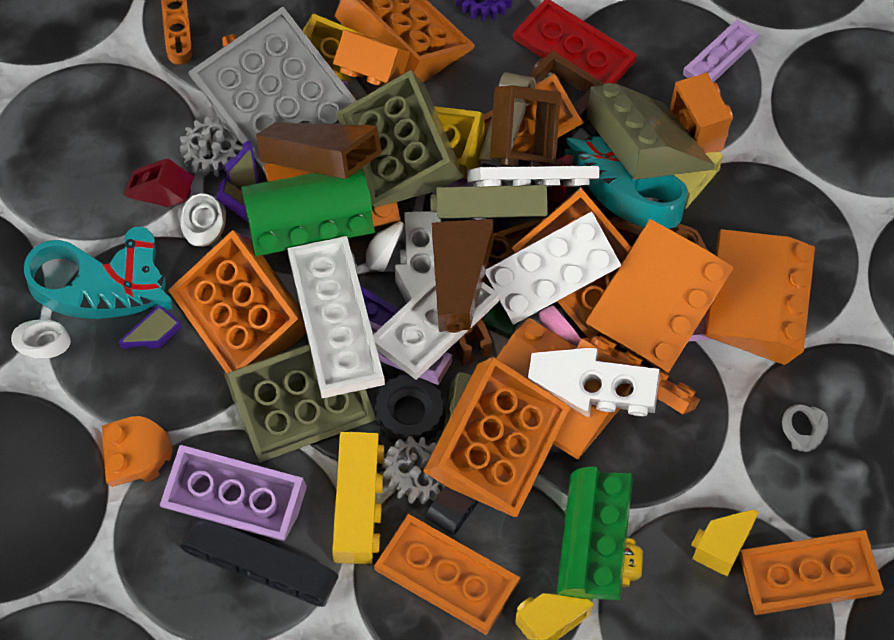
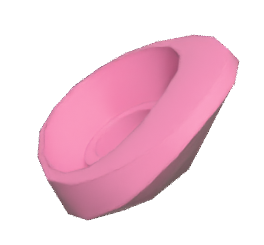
M555 305L539 311V320L542 326L576 347L581 341L580 336L560 314Z

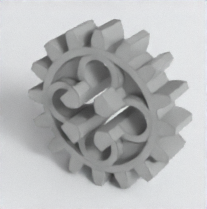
M205 117V123L200 124L196 120L194 121V129L185 128L186 136H181L180 138L181 157L184 158L186 166H192L194 173L202 169L203 176H207L209 171H213L217 177L219 176V170L223 169L225 171V164L231 157L235 158L243 149V145L226 122L224 124L221 123L220 117H217L215 122H210V119ZM215 134L216 142L212 143L211 136ZM212 149L213 157L209 159L208 151Z
M409 436L405 443L399 439L394 447L391 446L386 453V458L382 463V467L386 469L383 478L391 479L388 488L389 490L397 488L399 490L397 494L399 499L405 494L408 496L409 503L412 504L415 498H419L421 504H425L429 498L435 501L445 485L426 473H421L430 459L436 443L433 442L430 446H427L423 437H421L418 443H415L413 437Z

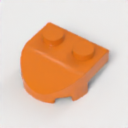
M132 416L102 425L106 483L111 487L142 479L146 483L150 482L160 475L158 471L165 461H170L172 456L171 438L162 427L152 420L142 416Z

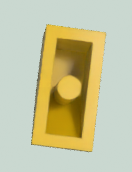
M752 509L711 520L705 531L702 529L698 530L691 546L696 548L692 559L728 576L759 512Z
M542 593L535 599L533 597L527 598L518 606L515 624L528 640H558L591 616L594 604L590 599Z

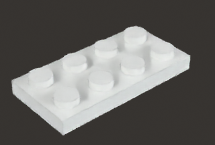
M599 166L480 167L467 170V182H476V187L501 186V182H505V186H530L531 181H534V185H547V187L560 185V181H563V186L589 185L590 179L599 178Z
M590 212L486 269L485 274L493 289L499 293V300L514 325L622 265L593 212Z
M434 278L386 322L373 337L376 348L380 353L417 380L468 330H462L457 333L439 332L436 283ZM484 282L482 283L471 327L499 302V293Z

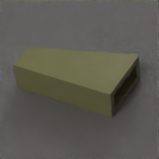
M547 185L436 187L437 194H431V212H437V219L547 216Z

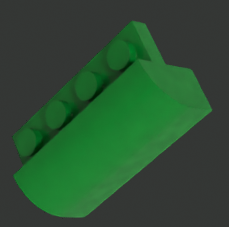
M362 168L347 179L311 173L241 187L255 256L285 251L287 248L344 236L351 238L375 233L371 212L373 211Z
M597 467L580 468L571 473L556 595L590 599L591 602L593 599L621 600L633 482L631 473L599 472Z

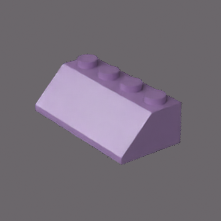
M180 445L160 507L285 541L298 517L307 486L304 479L298 476Z

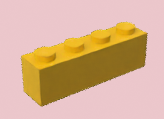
M340 432L333 537L334 563L372 564L373 553H379L380 534L374 533V524L381 523V504L376 503V493H382L383 474H377L378 464H382L384 461V445H379L378 433Z

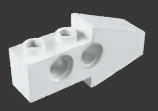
M404 212V225L399 242H405V250H400V264L395 265V283L406 303L435 278L432 223L441 222V219H437V212ZM420 243H421V244H425L426 246H424V247H418V246H416V244H420ZM424 269L428 272L419 273L417 270Z
M596 348L532 353L528 379L586 417H590L592 405H596L597 410L604 412H615L616 408L627 409L629 414L635 416H647L648 412L655 413L660 379L659 369L599 362ZM590 380H598L602 384L600 390L595 393L587 392L584 386ZM621 384H629L634 388L632 394L627 397L619 396L616 393V389Z

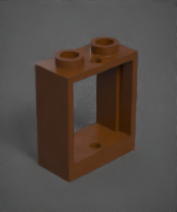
M551 51L545 58L541 57L536 62L533 71L528 76L534 77L537 84L552 72L584 93L581 99L574 105L583 124L564 134L572 138L588 121L586 113L591 87L603 86L604 83L559 54Z
M515 85L495 87L490 158L501 160V165L519 166V162L526 163V167H543L544 164H556L561 92ZM514 102L537 105L533 154L511 152Z

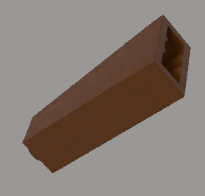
M273 123L256 134L261 162L347 179L381 154L378 128L373 125Z
M493 219L432 223L439 332L457 333L462 330H470L494 242Z

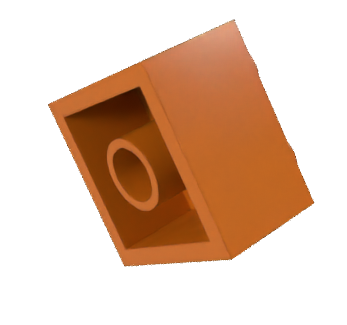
M344 30L333 64L341 66V73L360 78L366 75L368 76L367 82L382 87L404 74L411 51L360 33Z
M707 72L676 82L670 111L705 153L723 150L726 138L728 137L729 127L733 120V114L728 104L725 105L717 83L712 82Z

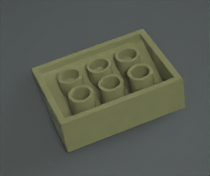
M412 70L336 113L339 123L342 125H373L378 128L381 154L362 167L368 184L372 206L379 207L436 192V187H446L464 177L427 88Z
M607 83L603 86L591 87L586 117L634 180L714 170L715 164L665 103L619 84Z
M309 343L224 373L234 404L258 463L376 420L366 389L322 398Z

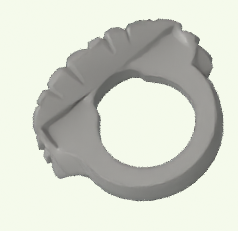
M797 404L785 411L782 426L785 435L792 441V449L809 452L811 449H815L817 444H821V440L824 439L827 433L826 430H828V417L823 410L814 406L808 407ZM796 411H801L809 417L813 426L810 436L800 435L794 430L792 416Z

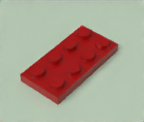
M544 0L513 32V40L538 56L545 58L551 51H554L604 84H616L636 62L637 54L551 0Z

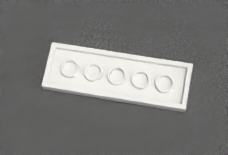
M347 236L287 248L322 398L385 385L383 371Z

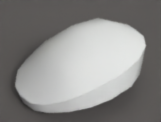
M209 194L193 195L186 202L182 210L181 230L191 245L208 246L215 242L224 230L226 211L224 204L219 202L215 196Z
M399 221L378 232L370 241L366 251L368 269L380 272L385 271L402 233L403 222Z
M44 319L20 324L14 329L11 336L12 345L18 352L38 359H50L59 356L69 348L71 343L69 334L59 322Z

